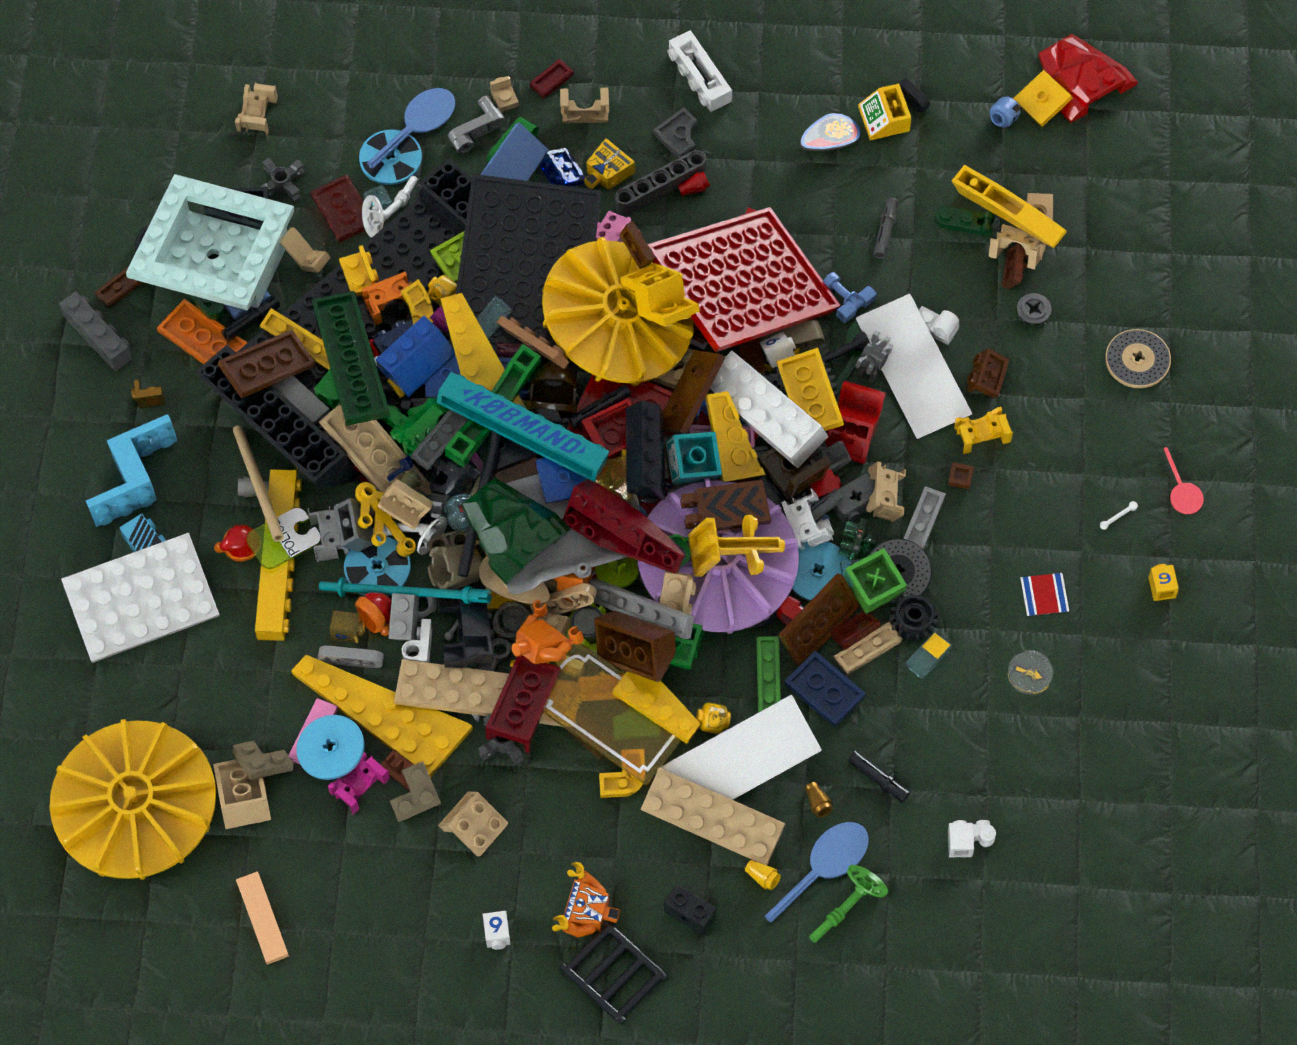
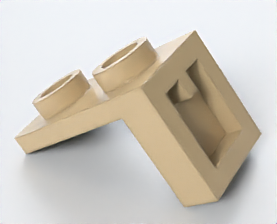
M291 227L280 240V244L303 271L319 273L331 258L327 252L313 250L294 227Z

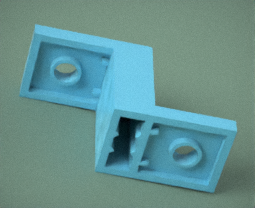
M168 414L107 440L114 462L125 484L86 500L96 527L107 525L118 517L128 516L134 510L148 507L157 501L152 483L140 457L149 456L153 451L167 448L177 441Z

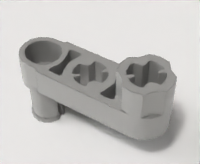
M484 96L478 101L479 106H481L485 113L484 115L452 129L448 134L458 154L468 153L474 147L472 140L494 131L505 123L504 116L494 106L489 96Z

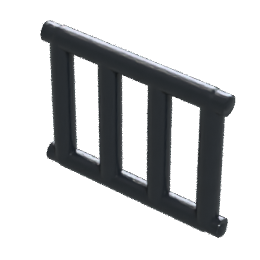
M605 920L602 924L603 928L567 964L565 962L561 964L559 969L615 1021L623 1025L627 1019L625 1017L661 980L663 982L667 980L669 975L618 928ZM610 934L620 944L583 979L575 969ZM628 950L637 959L600 994L591 985ZM643 965L646 966L654 975L617 1010L609 1000Z

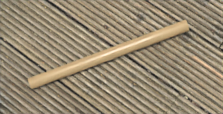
M235 426L233 433L270 533L275 542H280L283 540L284 535L242 426Z

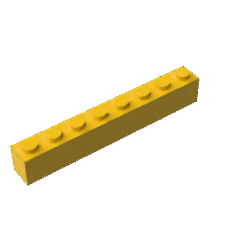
M270 470L268 495L276 517L294 508H300V498L297 497L298 492L302 491V479L298 478L297 470ZM266 519L255 633L258 640L284 641L285 633H289L290 624L289 619L286 618L287 612H291V599H288L289 592L293 591V578H290L291 571L294 572L295 558L288 555L280 542L273 540ZM299 521L294 525L295 531H298Z

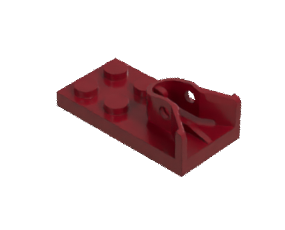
M523 655L517 656L486 725V739L491 740L497 736L522 743L525 752L530 753L531 740L559 678L561 667L548 663L534 664Z

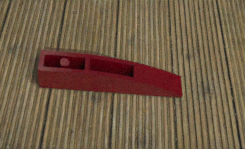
M589 479L574 486L562 519L568 527L598 546L674 574L678 573L685 554L645 515L614 493Z

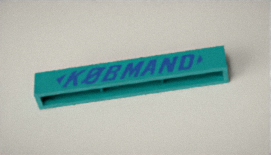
M450 372L438 391V404L593 482L596 481L607 462L609 451L602 445L594 444L586 440L582 435L574 434L566 430L562 425L554 424L544 416L535 414L524 406L515 404L504 396L495 394L484 386L467 380L462 375Z

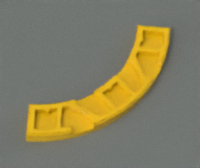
M418 279L403 289L401 295L409 307L413 325L423 316L433 323L429 318L433 314L430 298ZM388 379L387 382L398 395V397L401 399L403 396H405V394L390 379Z

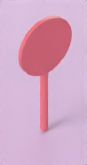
M1165 447L1164 452L1178 483L1171 492V504L1176 511L1182 514L1196 513L1203 505L1204 497L1202 491L1194 484L1182 483L1168 448Z

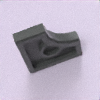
M683 107L653 129V135L674 156L680 158L696 149V145L691 139V133L698 124V120Z

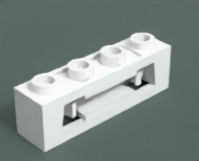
M691 30L669 40L668 55L670 59L676 61L679 72L682 76L687 77L690 88L698 93L699 100L703 106H706L712 112L732 102V89ZM693 55L696 58L697 66L708 80L707 87L705 85V79L702 77L696 66L691 61L694 59Z

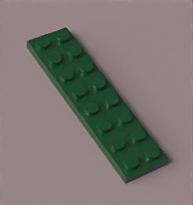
M351 291L313 299V309L346 426L390 417L388 404L355 292Z

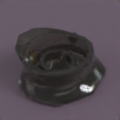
M508 601L500 605L492 619L496 636L506 639L509 643H516L517 631L529 614H533L529 606L516 601Z

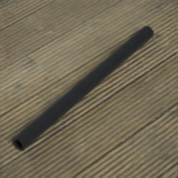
M491 431L477 491L492 479L502 435ZM470 523L457 574L461 577L469 576L478 538L477 532L473 531Z

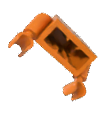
M540 600L534 601V613L532 615L529 614L516 633V643L512 644L513 654L515 656L523 655L534 664L557 662L566 659L567 653L572 649L571 646L583 642L584 636L582 632L578 630V627L574 626L568 631L570 637L568 639L543 619L538 620V617L547 615L548 609L546 603L541 607Z

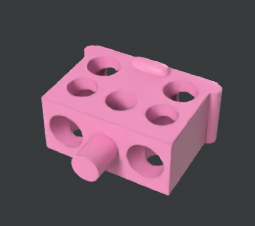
M608 211L602 222H598L595 241L599 237H605L606 241L623 242L619 234L625 225L631 222V218Z

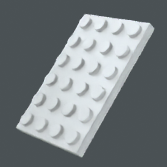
M189 533L61 579L92 663L220 616Z

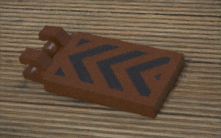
M763 480L697 488L694 493L681 494V509L695 507L698 509V513L685 515V529H694L705 518H715L717 531L742 528V521L745 515L756 517L758 526L771 523Z

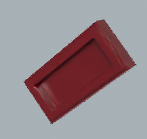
M558 59L529 83L530 88L545 99L574 75V71L561 59Z

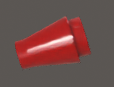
M703 171L701 173L696 172L677 186L682 197L706 191L710 184Z

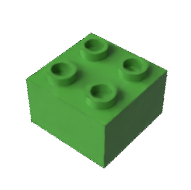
M885 548L845 568L843 575L865 614L903 595L907 587L906 582Z

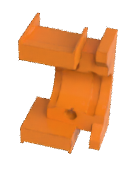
M406 272L361 289L366 309L369 310L374 326L382 323L380 311L384 310V306L388 302L395 299L405 301L401 291L412 284L411 282L408 283Z

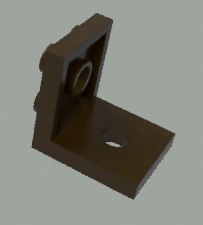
M774 448L758 458L760 464L788 502L800 492L809 489L818 480L824 479L831 465L827 456L815 462L810 455L799 468L795 466L793 469H787L783 465V461L786 458Z

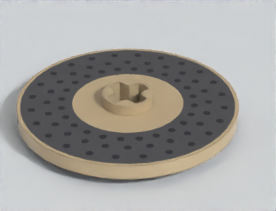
M1132 329L1121 332L1111 340L1106 350L1105 361L1110 374L1121 384L1132 388H1147L1156 385L1167 375L1171 364V355L1166 343L1159 336L1146 330ZM1137 356H1141L1139 362L1135 361Z

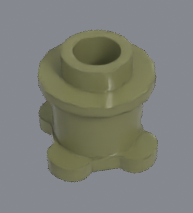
M412 470L410 472H403V476L399 481L406 483L412 489L421 486L419 481L421 478L417 473Z

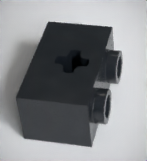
M677 884L664 902V912L703 936L716 918V907Z

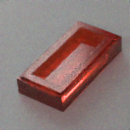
M862 611L831 632V637L844 650H847L879 628L880 621L870 612L865 614Z

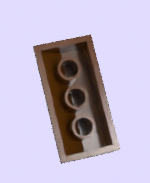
M615 610L594 618L599 661L655 682L661 681L676 653L674 631Z

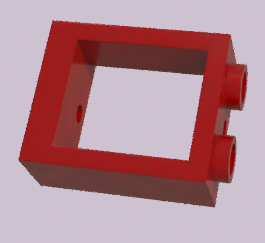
M629 398L582 420L580 428L586 439L594 444H600L606 449L594 426L622 412L626 413V408L635 403H631ZM626 444L609 451L607 461L620 456L621 451L626 450Z

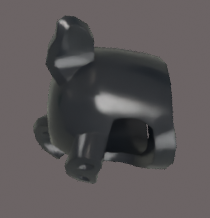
M447 456L439 457L433 464L437 471L430 481L429 488L434 492L454 497H464L473 479L478 478L481 475V471L473 462L469 461L463 468Z

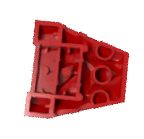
M1073 34L1038 53L1043 70L1073 98L1060 110L1070 123L1086 115L1089 104L1111 91L1117 89L1122 94L1138 84V81L1125 66Z

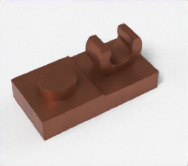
M1019 243L1008 249L1006 254L1001 287L1008 290L1022 281V271L1027 268V263L1023 260L1026 261L1029 255H1026L1024 247Z
M393 750L380 765L386 770L388 769L389 775L394 781L407 791H410L401 770L414 764Z

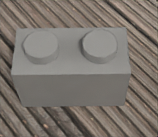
M392 593L389 639L397 641L416 640L419 609L418 596Z

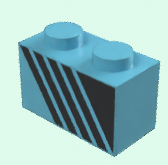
M142 513L119 527L123 538L133 552L166 541L162 534L159 536L156 534V526L150 518L146 520Z

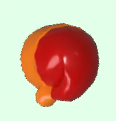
M245 524L234 525L226 532L222 541L215 543L214 550L217 553L224 552L233 561L244 562L256 556L261 547V539L253 528Z
M370 592L360 596L355 606L367 629L372 633L380 632L383 636L389 635L392 599L384 593Z

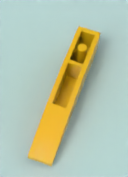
M966 165L952 179V183L959 194L1052 248H1055L1067 233L1064 228L1032 205Z

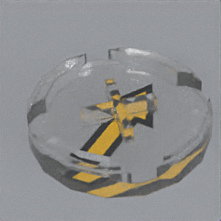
M1024 651V653L1015 655L1009 663V682L1016 690L1023 694H1039L1051 684L1053 667L1049 659L1040 652Z

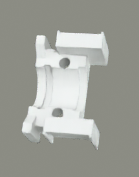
M812 489V494L798 500L792 498L794 503L790 505L786 501L781 502L800 550L805 549L803 544L805 542H808L814 548V546L833 540L831 532L827 528L819 530L814 521L811 505L819 502V499Z

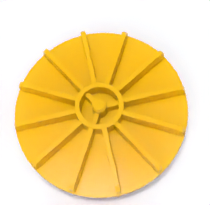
M599 237L597 241L588 242L569 249L554 264L542 289V307L545 318L543 326L548 328L558 347L565 352L563 356L566 359L572 360L585 371L595 375V381L599 382L603 378L609 381L631 383L632 386H638L641 382L650 381L667 374L679 363L685 355L694 334L693 320L691 317L674 322L672 326L663 327L658 323L639 316L635 291L621 284L622 276L639 270V267L625 243L606 241L605 237Z
M122 719L121 723L102 728L90 736L84 735L82 737L83 741L68 754L61 766L57 767V774L51 789L49 805L51 821L64 849L79 864L103 877L140 878V880H144L146 876L165 871L177 863L182 864L184 858L196 848L206 832H209L216 805L214 775L201 749L188 736L164 722L126 721V719Z

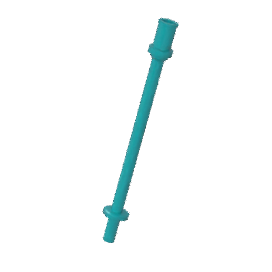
M341 577L338 583H319V590L337 591L340 597H345L346 592H377L386 595H392L393 593L416 595L418 597L461 599L465 604H471V602L489 604L492 595H488L492 593L491 589H472L471 586H465L462 590L353 584L347 583L344 577Z

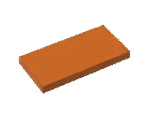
M185 298L156 328L157 332L202 364H205L226 345L237 352L247 344L239 336L228 342L221 332L226 327L215 319L207 318L198 307Z

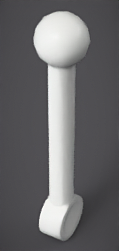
M1134 501L1130 502L1127 508L1108 521H1102L1100 528L1103 530L1107 529L1109 524L1130 510L1135 511L1138 504Z

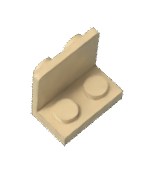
M467 792L438 826L444 832H453L476 856H481L508 825V822L478 792Z

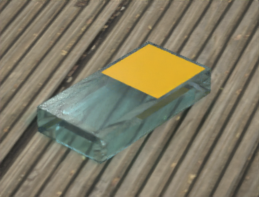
M934 631L909 658L905 666L923 679L952 648V644Z

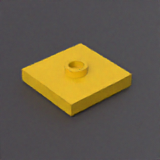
M1043 70L1013 99L1043 127L1073 98Z

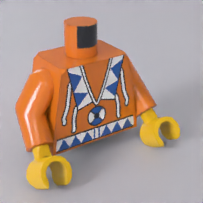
M571 863L572 866L576 867V873L573 870H568L567 874L570 877H578V880L574 879L564 915H558L553 918V920H557L560 924L552 926L553 931L563 929V932L580 938L593 934L595 931H600L604 920L617 923L620 909L608 906L609 894L596 878L584 871L581 863Z

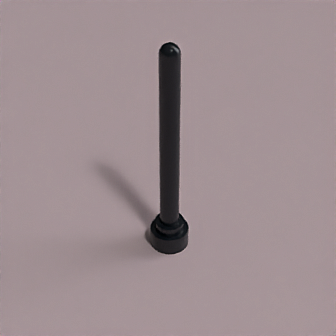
M863 331L855 335L852 342L821 356L822 361L826 364L855 349L864 350L866 345L870 343L866 333Z

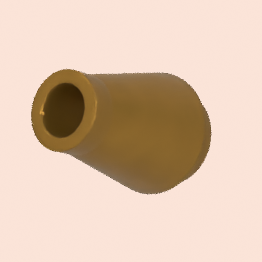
M816 782L810 783L805 787L812 813L818 818L829 815L833 811V802L821 790Z

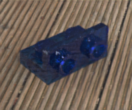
M567 148L546 151L540 162V167L551 184L570 187L584 185L586 177Z

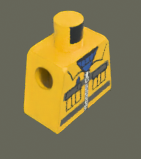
M605 139L587 161V173L589 176L584 179V182L590 189H593L599 183L604 188L611 189L635 173V161L608 139Z

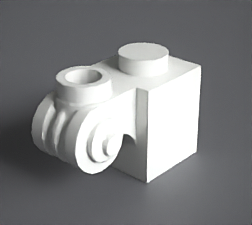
M957 820L949 823V857H972L974 842L977 840L983 847L991 846L994 843L996 831L990 825V821L979 820L976 824L967 823L964 820Z

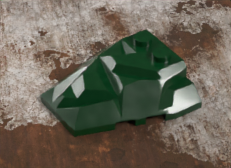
M493 478L462 504V508L473 531L477 532L480 539L479 544L489 558L490 568L506 585L519 575L525 566L552 543L556 544L571 531L568 525L555 512L497 478Z

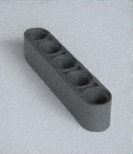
M700 150L691 151L619 189L615 194L617 212L622 215L631 214L678 189L677 185L683 183L696 172L701 173L704 171L705 173L706 155Z

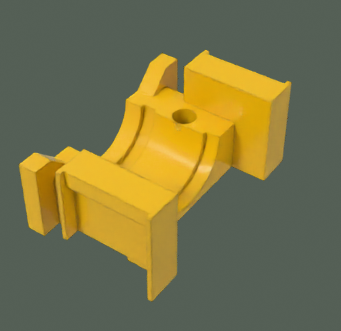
M1001 407L987 412L985 416L976 420H970L969 417L955 418L954 428L957 430V435H961L964 443L963 455L971 453L972 444L1001 437L1003 444L1010 443L1012 440L1013 431L1011 432L1006 414H1002Z

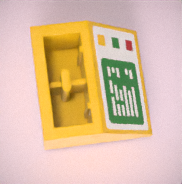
M899 84L879 88L858 104L870 141L910 131L911 115Z

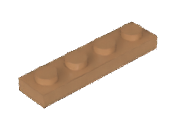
M501 315L497 323L508 334L564 369L569 363L563 356L565 354L563 350L556 345L553 347L549 346L550 342L542 336L536 338V334L528 327L522 329V325L511 317L508 320Z

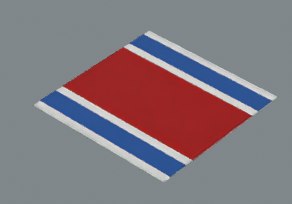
M1062 573L1020 577L1027 616L1069 611Z

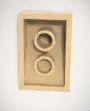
M237 759L213 764L225 829L271 820L263 777L250 780Z

